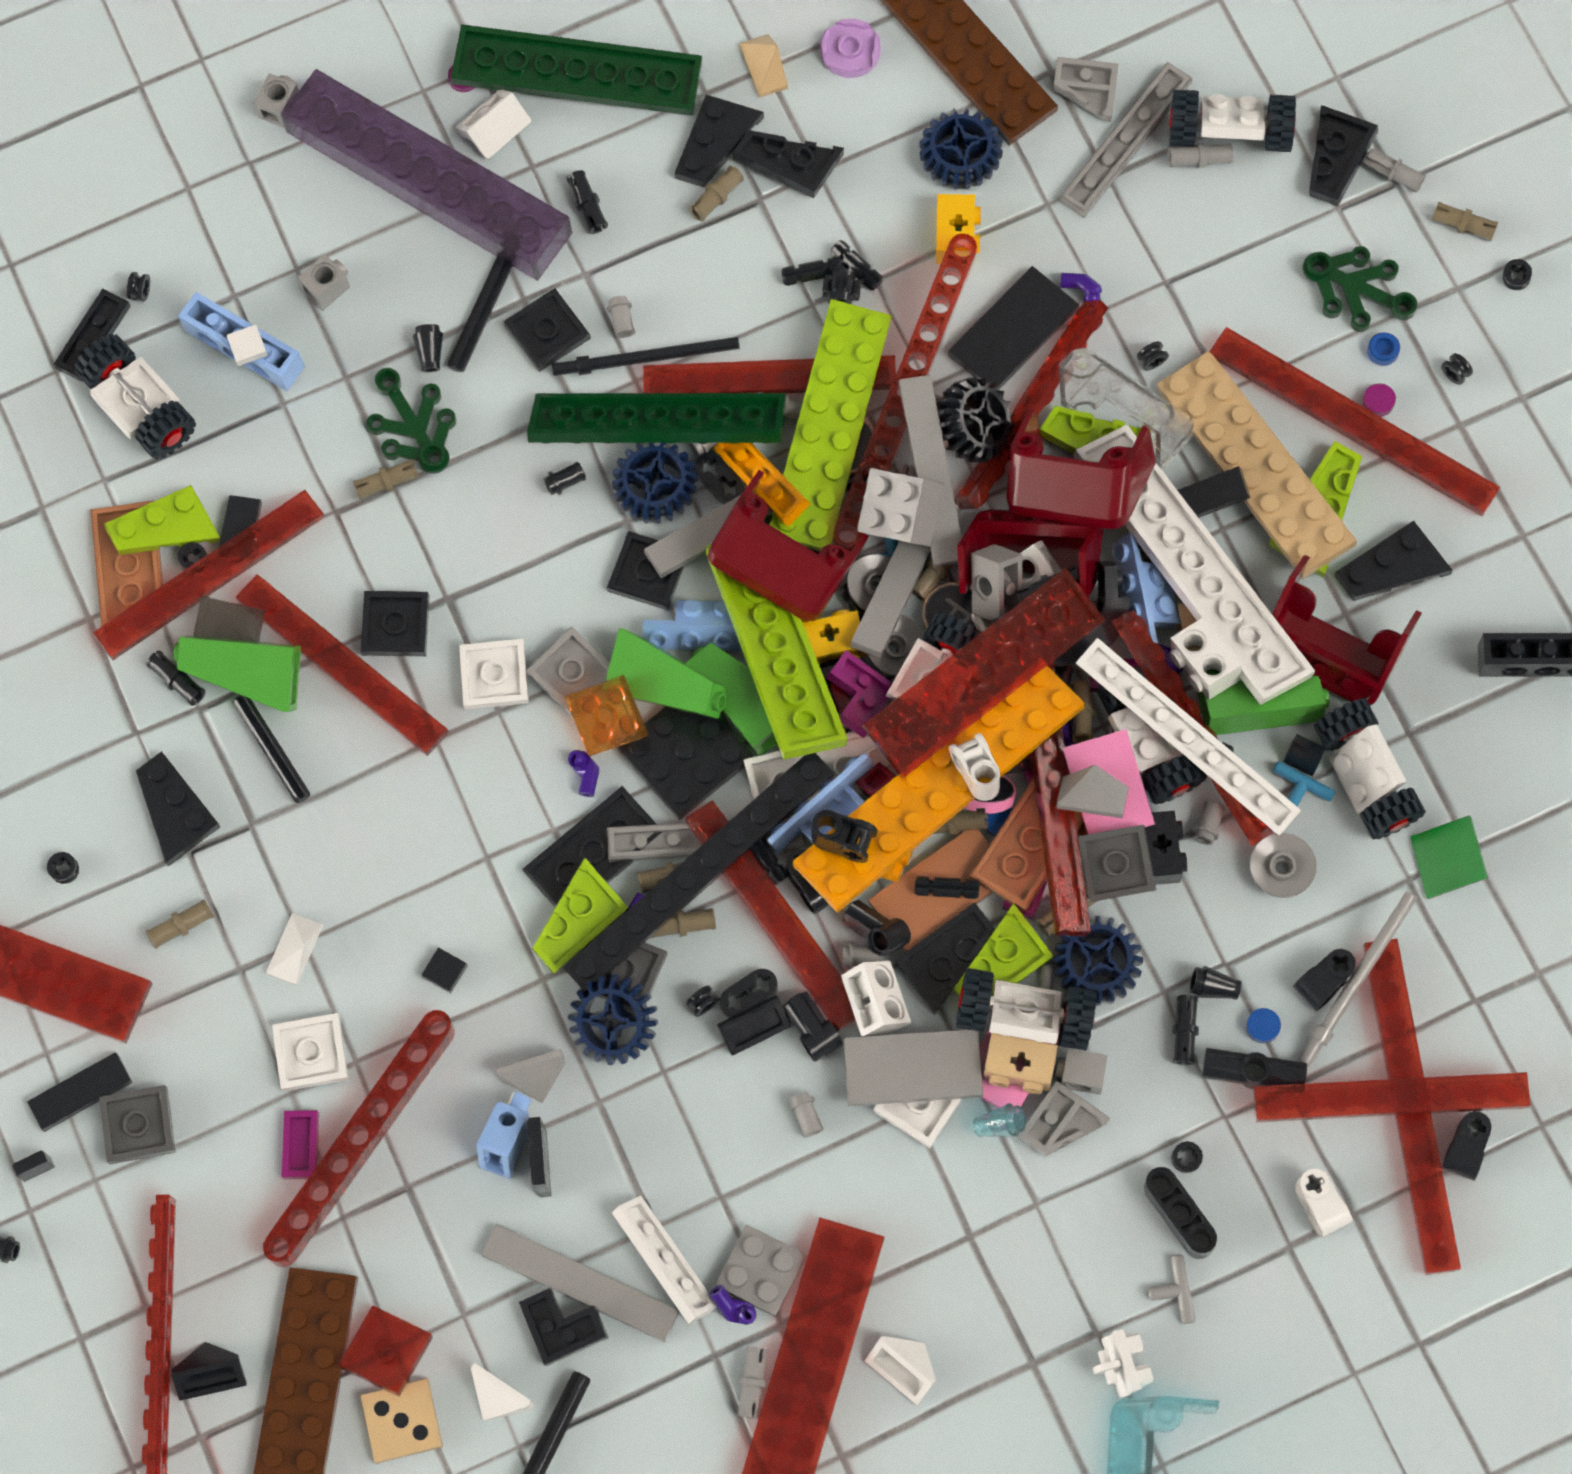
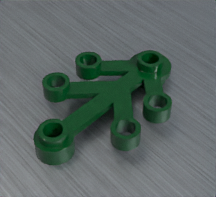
M1357 246L1351 252L1333 257L1324 252L1311 253L1305 258L1302 270L1307 279L1317 283L1324 301L1322 312L1326 317L1336 318L1342 310V302L1339 298L1335 297L1330 281L1342 286L1352 313L1351 327L1357 332L1366 331L1371 321L1369 313L1364 310L1359 295L1391 309L1392 315L1399 320H1409L1414 316L1417 309V300L1412 294L1401 292L1393 296L1366 283L1380 278L1384 281L1394 280L1399 269L1395 261L1390 259L1384 260L1380 265L1347 274L1338 268L1351 264L1357 268H1363L1368 264L1370 252L1366 247ZM1363 254L1365 259L1358 260L1355 258V255ZM1316 265L1321 266L1323 271H1315L1312 267ZM1390 267L1394 272L1391 274L1385 273L1383 268ZM1334 304L1338 309L1331 311L1327 308V305ZM1405 306L1408 308V312H1401L1398 310V307ZM1363 318L1366 323L1358 324L1355 319Z
M392 368L381 369L375 376L376 387L382 395L390 397L405 423L385 419L380 414H372L366 421L369 432L373 435H381L386 432L415 439L420 448L400 445L395 439L385 440L381 446L384 457L388 460H396L399 457L413 459L414 461H419L420 467L427 473L436 474L442 472L447 468L450 461L449 452L444 446L449 430L456 425L455 413L448 408L441 409L437 413L438 426L431 442L426 430L434 405L439 403L442 397L439 387L436 384L430 383L422 388L421 394L423 398L416 417L400 391L401 379L398 372ZM386 382H394V385L392 387H384V384ZM429 391L437 392L433 398L426 397V394ZM448 415L452 417L451 421L448 423H444L441 421V419L444 416ZM375 421L382 422L378 428L371 427ZM390 446L397 447L394 453L386 452ZM432 456L440 457L439 461L435 463L429 462V459Z

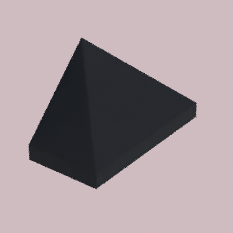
M204 1342L171 1369V1376L179 1401L247 1386L239 1355Z

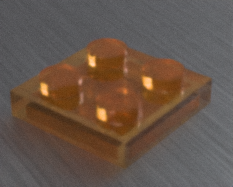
M624 675L565 696L581 739L590 756L637 741L648 735Z

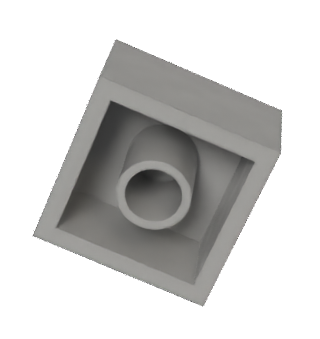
M870 468L857 531L931 547L944 483Z

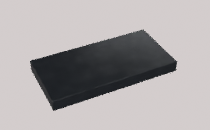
M1031 266L948 351V356L976 379L986 378L987 383H996V391L1000 390L1079 309V304L1035 267Z
M621 786L522 870L548 901L556 907L584 858L587 859L607 883L634 862L633 859L609 862L607 827L657 824L628 791ZM654 832L648 837L647 845L662 832ZM636 847L633 851H640L642 849Z

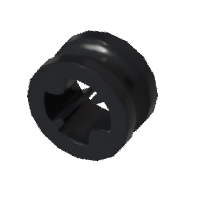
M1521 259L1509 261L1505 265L1502 275L1504 284L1512 290L1525 289L1530 283L1532 268L1526 261ZM1512 270L1517 273L1520 271L1524 272L1523 280H1520L1518 277L1510 278Z
M132 272L127 282V298L134 300L135 297H138L139 301L145 302L150 291L149 274L139 276L137 272Z
M1153 342L1138 352L1137 358L1139 361H1144V370L1155 369L1169 358L1168 352L1162 351V342Z
M1453 353L1449 357L1450 361H1444L1441 368L1449 380L1457 385H1461L1464 383L1465 377H1470L1473 374V368L1463 356Z
M187 543L178 552V561L187 573L199 574L207 568L209 557L204 547L199 543ZM191 553L195 556L198 555L199 561L197 563L189 561L187 556Z
M58 852L49 858L47 871L57 883L68 884L77 878L79 865L69 853ZM64 861H66L70 869L64 870L62 875H60L56 866H62Z
M710 985L699 989L686 1002L688 1007L695 1009L693 1013L696 1017L702 1016L711 1010L720 1000L717 995L711 994L712 988Z
M1189 1141L1178 1144L1171 1155L1173 1166L1182 1173L1194 1172L1199 1168L1203 1159L1200 1147ZM1186 1149H1191L1194 1152L1192 1156H1196V1162H1190L1187 1166H1184L1180 1163L1182 1158L1178 1159V1152L1184 1153Z

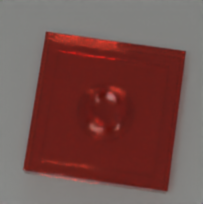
M372 1305L338 1365L341 1369L400 1397L433 1336L431 1333Z

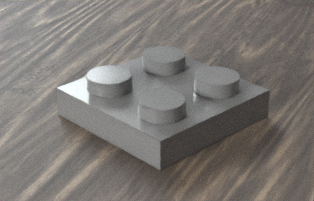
M571 627L526 670V673L573 717L604 687L610 661Z
M746 1224L715 1286L723 1285L732 1296L749 1302L754 1307L777 1317L807 1255Z

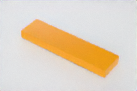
M717 443L714 446L713 450L747 485L758 470L764 472L755 494L762 498L775 515L788 527L811 504L753 443Z

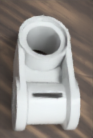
M978 733L970 741L958 746L955 744L950 745L949 752L952 761L963 776L971 794L976 799L982 801L992 800L996 797L1000 788V770L991 755L983 735ZM982 777H988L992 779V781L989 783H981L978 781V779Z
M1310 1169L1297 1180L1295 1184L1296 1196L1304 1207L1312 1227L1321 1238L1352 1223L1353 1220L1348 1207L1338 1195L1324 1171ZM1309 1182H1317L1319 1188L1316 1191H1308L1306 1185Z

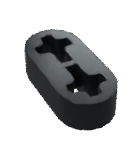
M705 452L696 459L695 470L698 479L720 503L724 505L743 493L744 485L741 478L719 455L713 452ZM707 463L711 466L715 463V472L718 476L715 477L709 470L704 473L703 465ZM723 481L730 488L736 486L735 495H732L731 493H727L726 495H724L725 490L722 484Z
M758 969L727 988L720 997V1007L723 1014L730 1018L776 995L778 983L775 974L768 969ZM758 978H761L763 981L768 979L771 981L768 984L769 990L767 992H764L762 989H758L754 993L750 991L757 987L756 980ZM745 994L748 996L740 1002L741 1009L727 1008L730 1004L729 997L734 996V998L739 999Z

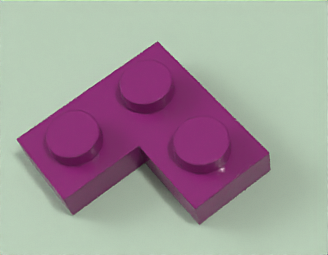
M845 650L826 679L852 696V699L839 718L842 724L862 738H865L876 723L875 720L888 699L886 694L892 682Z

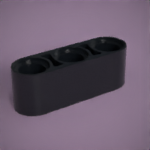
M1165 1167L1152 1169L1148 1173L1144 1184V1192L1147 1198L1191 1257L1196 1259L1208 1257L1213 1252L1217 1243L1215 1229L1170 1169ZM1155 1178L1165 1179L1169 1184L1168 1191L1162 1193L1155 1191L1151 1186V1181ZM1177 1205L1184 1206L1189 1211V1218L1177 1220L1173 1217L1171 1209ZM1196 1233L1205 1234L1210 1241V1245L1204 1249L1197 1248L1193 1245L1191 1237Z

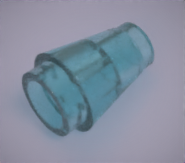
M1010 1103L975 1117L973 1120V1128L978 1137H1016L1026 1127V1118L1022 1108L1018 1105L1013 1106Z

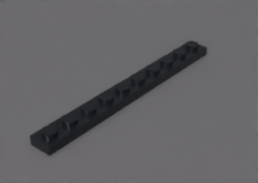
M816 753L804 755L563 967L564 970L580 988L588 991L586 988L588 981L593 980L597 983L598 977L602 975L607 976L795 811L801 803L820 789L827 780L834 776V772Z

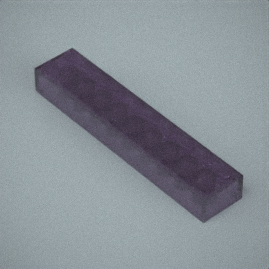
M318 69L314 70L280 115L288 134L496 257L497 255L500 257L501 255L504 256L508 262L513 264V267L537 281L573 233L569 216Z

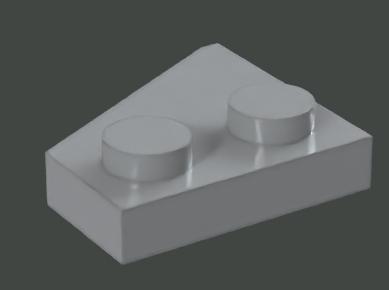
M1057 57L1053 90L1104 121L1111 122L1119 64Z
M1056 1081L1022 1129L1018 1138L1046 1157L1103 1127L1108 1123L1110 1117Z

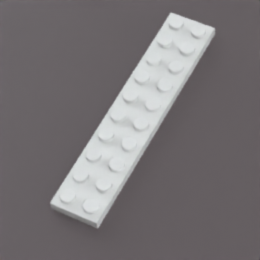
M1125 425L1077 449L1073 457L1078 460L1099 463L1102 455L1108 449L1116 446L1132 448L1137 437L1129 426ZM1156 463L1129 521L1125 524L1127 529L1194 618L1198 621L1203 617L1241 664L1239 677L1260 705L1310 679L1315 673L1313 667Z

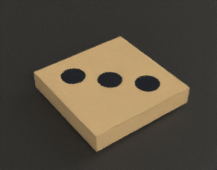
M428 1378L361 1395L375 1464L443 1447Z

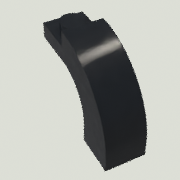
M1097 561L1098 599L1091 615L1078 625L1053 628L1048 631V660L1053 665H1074L1097 638L1110 647L1122 632L1129 615L1131 597L1124 592H1118V589L1122 588L1123 578L1121 569H1118L1117 565L1113 562Z

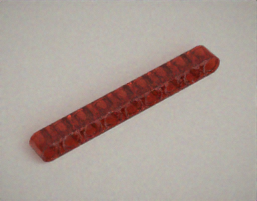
M432 1010L422 1018L265 1238L263 1252L274 1265L288 1267L297 1260L454 1038L455 1028L450 1017L445 1012ZM444 1022L446 1023V1029L443 1033L439 1035L430 1033L434 1023ZM415 1050H427V1055L423 1061H411V1055ZM396 1077H407V1084L404 1088L400 1090L391 1088V1084ZM385 1103L388 1105L385 1115L381 1117L372 1116V1110L377 1104ZM357 1132H368V1138L365 1143L361 1145L352 1143V1138ZM338 1159H348V1167L345 1171L341 1173L333 1172V1165ZM318 1187H328V1195L325 1199L321 1201L313 1200V1193ZM300 1214H307L309 1217L307 1225L304 1228L295 1229L293 1227L294 1219ZM280 1242H287V1253L282 1257H274V1247Z

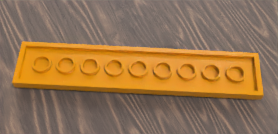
M1038 659L848 815L850 818L869 822L878 829L877 836L872 838L867 850L869 857L866 863L850 861L838 854L819 849L813 844L793 861V867L838 913L975 799L963 776L952 761L949 752L950 745L955 744L958 746L974 739L975 734L981 733L988 744L992 757L999 767L1001 778L1083 710L1085 703L1041 659ZM988 777L979 778L978 781L981 783H989L992 781V779ZM831 829L826 834H832L833 832H835V830Z

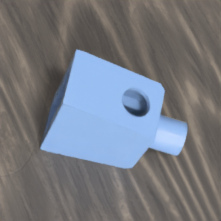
M513 1092L508 1104L496 1103L476 1145L479 1168L511 1179L528 1137L527 1120L529 1113L527 1109L531 1102L529 1097Z

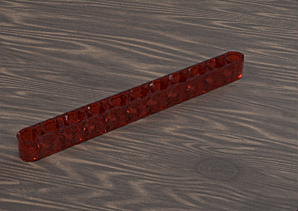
M957 234L949 242L834 527L833 543L850 552L863 535V532L857 531L861 513H856L851 509L853 503L863 502L867 483L864 482L862 477L869 473L870 468L891 471L907 431L902 399L897 393L900 389L899 380L930 374L974 265L977 243L969 234ZM963 247L968 249L970 254L961 257L954 250ZM953 275L957 277L959 282L949 285L944 282L943 278ZM936 303H941L948 310L944 313H937L931 307ZM930 331L937 338L933 341H925L920 337V334ZM917 359L921 360L925 367L915 370L908 363ZM890 416H897L901 419L902 424L898 427H891L885 420ZM883 444L888 446L891 452L888 455L881 456L874 451V448ZM848 530L856 535V539L852 542H844L840 539L839 535L841 532Z

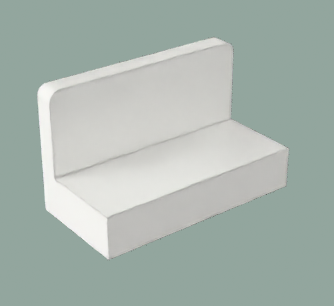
M498 90L459 123L455 129L462 138L473 142L483 158L489 159L531 123V119L512 92Z

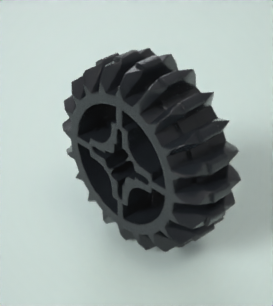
M975 377L963 379V381L954 382L950 388L942 392L944 398L937 402L941 410H938V416L941 419L939 425L943 431V440L948 441L947 450H955L956 458H964L966 463L976 462L981 464L998 458L1001 453L1009 448L1008 443L1014 439L1010 431L1016 427L1011 422V418L1015 413L1009 412L1008 406L1011 401L1003 399L1004 391H996V383H987L986 378L976 379Z

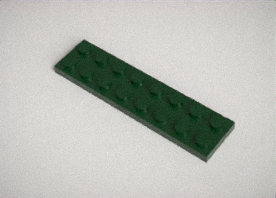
M461 24L451 73V83L461 86L505 90L515 93L693 116L703 60L702 55Z
M536 393L527 429L528 443H781L786 412V393Z

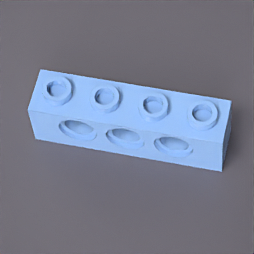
M195 292L178 316L186 333L234 361L235 358L226 335L253 326ZM258 328L268 356L243 364V366L288 391L305 368L300 353Z

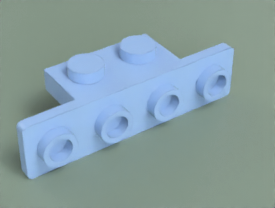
M1128 533L1113 544V557L1118 569H1121L1123 584L1120 590L1131 597L1127 621L1136 663H1144L1159 653L1155 627L1174 628L1180 624L1172 587L1154 563L1141 562L1137 541L1131 533Z
M677 600L675 621H643V637L662 649L696 650L712 643L723 651H742L724 600Z
M863 753L859 757L855 756L850 759L841 774L835 779L827 780L812 800H806L801 803L796 809L795 815L786 823L778 824L772 830L767 840L772 849L778 854L800 833H803L814 844L811 839L812 821L818 812L832 810L848 816L861 806L865 801L852 787L860 777L874 766L871 758L866 753ZM822 826L818 830L826 834L833 828Z

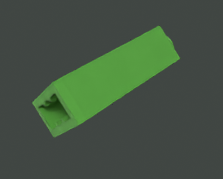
M619 628L603 691L624 698L719 719L720 713L726 705L727 698L725 693L727 687L644 637Z
M191 635L179 637V642H176L174 660L178 661V670L283 712L297 710L301 645Z
M712 643L706 647L703 646L696 649L685 663L727 687L725 693L727 700L723 712L759 756L764 755L777 744L749 667Z
M1211 669L1206 671L1205 673L1208 675H1217L1220 673V671ZM1312 676L1310 679L1262 705L1258 703L1242 680L1210 700L1202 691L1200 693L1196 691L1205 729L1213 736L1314 723L1318 719L1323 718L1325 708H1329L1330 705L1328 691L1326 688L1322 689L1319 676Z

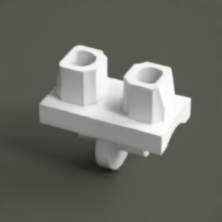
M1121 1329L1101 1339L1104 1350L1098 1352L1101 1364L1092 1369L1094 1375L1105 1374L1108 1386L1115 1384L1119 1399L1129 1397L1142 1390V1387L1153 1382L1154 1378L1150 1367L1147 1364L1135 1367L1132 1355L1143 1351V1343L1139 1333L1125 1334L1124 1330Z

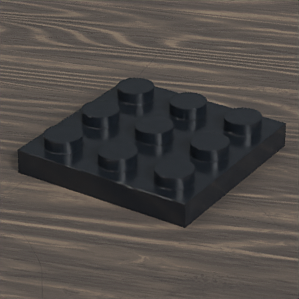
M664 707L617 745V750L679 821L745 768L744 759L754 757L720 717L716 719Z

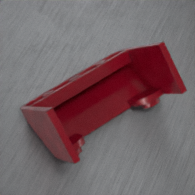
M1029 409L1011 444L1006 492L1008 507L1012 513L1022 516L1106 529H1117L1124 526L1129 521L1156 464L1149 426H1142L1132 448L1123 446L1112 447L1102 455L1098 463L1043 455L1044 445L1036 412L1033 409Z
M758 470L738 498L712 542L707 554L708 559L717 569L805 621H815L821 616L848 575L850 568L856 562L869 536L863 533L851 552L836 544L824 546L819 554L813 552L763 521L768 513V507L762 498L754 494L764 475V472Z
M989 509L981 511L975 516L957 545L959 593L966 594L972 584L971 553L994 544L1021 553L1031 545L1042 540L1062 571L1070 568L1072 565L1076 566L1080 575V585L1073 587V589L1080 590V600H1087L1098 580L1097 561H1100L1103 528L1014 514L1010 510ZM1024 560L1022 564L1024 572L1034 574V564L1030 560Z
M1304 554L1289 576L1272 615L1315 670L1313 676H1319L1322 688H1326L1328 691L1350 702L1357 699H1366L1371 706L1377 701L1422 612L1415 611L1402 635L1390 629L1380 630L1369 644L1312 615L1317 605L1316 596L1309 588L1299 584L1302 573L1310 559L1309 556Z

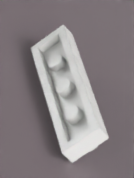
M642 1196L619 1205L612 1212L688 1324L710 1314L716 1308L708 1291Z

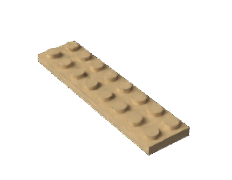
M1210 350L1157 383L1158 391L1222 473L1238 466L1242 469L1251 497L1243 502L1294 569L1304 554L1310 557L1302 573V579L1356 546L1357 540Z

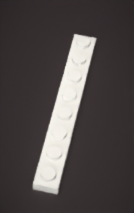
M1097 638L1076 662L1080 668L1278 836L1299 814L1301 810L1100 639Z

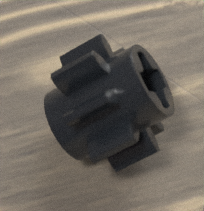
M844 269L834 270L832 277H824L823 297H828L829 304L831 299L851 304L852 300L859 301L861 281L855 280V274L851 271Z

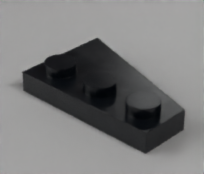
M706 94L675 170V179L705 187L726 163L727 157L738 146L747 131L763 120L764 112Z
M1321 105L1315 157L1313 159L1309 187L1311 197L1339 206L1378 133V125Z
M748 130L734 150L733 159L814 199L844 155V147L833 146V149L818 147L817 142L805 140V144L787 141L784 136Z
M1412 521L1336 571L1335 578L1352 600L1356 601L1389 592L1392 588L1422 583L1425 579L1436 576L1444 577L1451 575L1453 570L1415 521Z
M162 751L136 770L167 866H170L220 828L219 823Z
M973 903L897 958L895 964L935 1015L964 975L966 968L971 965L988 941L995 928L977 904Z

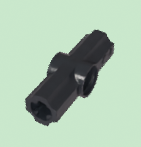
M1206 1048L1202 1078L1243 1084L1250 1089L1264 1087L1303 1093L1307 1076V1063L1270 1058L1259 1052L1244 1054ZM1249 1064L1259 1065L1263 1070V1075L1257 1078L1251 1077L1246 1071V1066Z

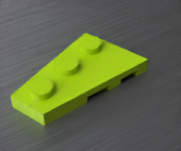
M1055 406L1041 426L1040 434L1044 439L1074 455L1077 449L1125 426V421L1113 419V422L1094 418L1093 414ZM1129 426L1137 437L1141 428Z
M192 485L105 523V530L119 555L158 550L159 547L175 545L182 547L191 542L208 541L209 544L220 542V536Z
M586 858L583 859L532 947L535 954L553 974L629 908Z
M1013 903L969 968L994 973L991 996H993L995 980L1018 984L1051 960L1054 955ZM964 975L953 989L958 997L960 995Z

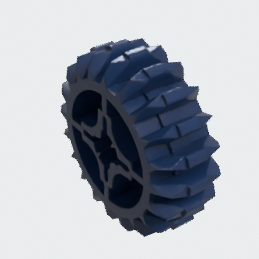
M953 108L951 116L948 117L942 112L939 118L940 121L932 119L930 121V128L924 129L923 138L919 143V148L921 149L920 160L924 162L923 168L925 172H931L932 180L941 178V185L943 187L951 182L955 191L958 189L959 184H964L965 188L969 190L971 182L981 186L983 183L982 177L990 180L993 174L992 170L999 168V160L1002 158L1003 150L1001 149L1002 138L998 136L999 130L997 126L991 127L989 117L981 120L979 111L971 116L967 108L963 111V114H958L955 108ZM953 134L950 139L944 140L943 144H939L946 136ZM958 141L960 142V147L963 149L964 157L962 156V151L958 147ZM980 154H984L978 161L969 165L972 159L979 158Z
M648 443L649 447L643 448L642 444H636L637 451L633 452L627 448L625 451L627 459L618 458L617 464L620 468L613 470V477L616 480L612 481V488L617 491L614 494L616 501L622 502L621 509L624 512L631 510L630 514L633 519L642 514L643 522L646 524L650 517H655L656 523L660 524L661 516L665 515L668 520L672 521L674 519L673 511L683 515L684 507L682 504L691 505L693 501L690 495L697 493V486L694 483L698 481L697 473L693 472L695 470L694 462L688 461L689 457L686 451L679 453V447L676 444L672 445L669 449H667V443H660L659 446H655L654 443ZM651 463V465L647 468H640L646 464ZM664 464L673 467L679 473L681 479L673 478V475L666 473ZM659 474L660 480H656L655 484H653L651 491L650 483H653L654 480L657 479V475ZM629 484H634L638 489L644 490L645 500L636 496L631 491ZM663 495H670L665 499L658 500Z
M1099 915L1095 916L1094 925H1090L1086 917L1082 918V929L1075 923L1070 924L1072 935L1062 932L1060 939L1064 943H1056L1054 949L1057 953L1061 954L1053 957V964L1061 966L1055 970V976L1065 977L1060 986L1064 989L1072 985L1076 988L1097 991L1096 1006L1101 1005L1102 996H1106L1109 1004L1114 1003V992L1119 997L1125 998L1127 992L1124 986L1134 989L1136 982L1132 978H1140L1142 973L1139 968L1135 967L1143 964V957L1135 955L1141 951V945L1131 944L1136 935L1132 932L1124 936L1123 933L1126 925L1123 923L1117 929L1113 928L1114 919L1112 917L1107 920V925L1101 924V917ZM1088 938H1105V941L1099 945H1091L1088 942L1082 943L1083 940ZM1116 945L1120 948L1125 958L1124 971L1117 968L1118 964L1111 958L1113 948ZM1073 950L1079 953V958L1085 963L1080 977L1074 971L1071 964L1070 955ZM1105 952L1103 963L1099 962L1091 969L1093 958L1097 959ZM1097 976H1105L1108 979L1113 977L1115 979L1106 984L1090 983Z
M618 974L612 975L610 981H608L605 975L598 977L597 983L590 980L586 983L588 991H584L582 988L579 989L576 994L580 1000H573L570 1004L578 1012L568 1015V1020L577 1022V1025L569 1028V1032L573 1034L579 1032L580 1037L574 1041L575 1045L578 1046L585 1043L587 1047L584 1049L583 1055L586 1056L595 1051V1062H600L606 1055L608 1065H613L616 1058H618L621 1064H625L628 1062L629 1056L633 1059L640 1056L639 1049L645 1051L650 1047L646 1039H653L656 1036V1033L648 1027L658 1025L657 1019L649 1017V1014L657 1011V1007H647L645 1002L652 998L651 994L648 993L641 997L639 992L642 990L643 985L639 983L633 989L630 988L632 978L630 977L624 978L621 984ZM601 994H609L604 1010L590 1013L594 1000ZM623 998L631 1004L635 1014L629 1013L624 1009ZM613 1013L614 1019H618L619 1021L623 1022H619L618 1024L613 1026V1021L603 1017H607ZM591 1026L601 1029L604 1037L603 1041L597 1037ZM637 1027L629 1043L617 1045V1040L621 1037L623 1028Z

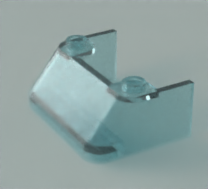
M1171 1396L1119 1400L1115 1403L1110 1413L1106 1474H1152L1154 1431L1171 1432L1175 1430L1182 1422L1183 1412L1215 1414L1219 1408V1401Z

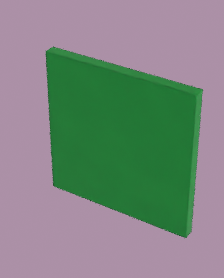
M1470 815L1410 836L1427 899L1488 879Z

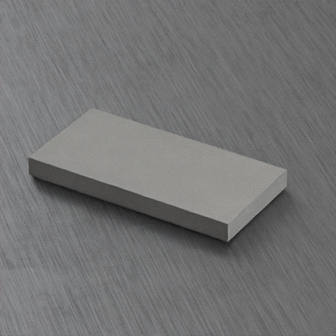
M953 1030L844 1038L848 1106L983 1097L978 1031Z

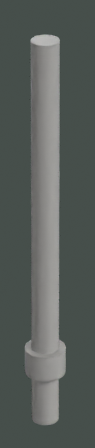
M1408 891L1405 892L1320 1025L1316 1024L1310 1033L1312 1038L1298 1058L1300 1062L1307 1063L1309 1067L1322 1046L1328 1045L1334 1035L1331 1033L1416 902L1417 897Z

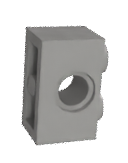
M996 544L971 553L972 613L993 621L995 618L1021 610L1022 608L1014 590L1022 588V554Z

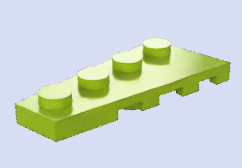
M1334 441L1313 473L1310 481L1342 521L1362 456ZM1271 538L1268 546L1284 555ZM1328 564L1314 573L1324 578Z

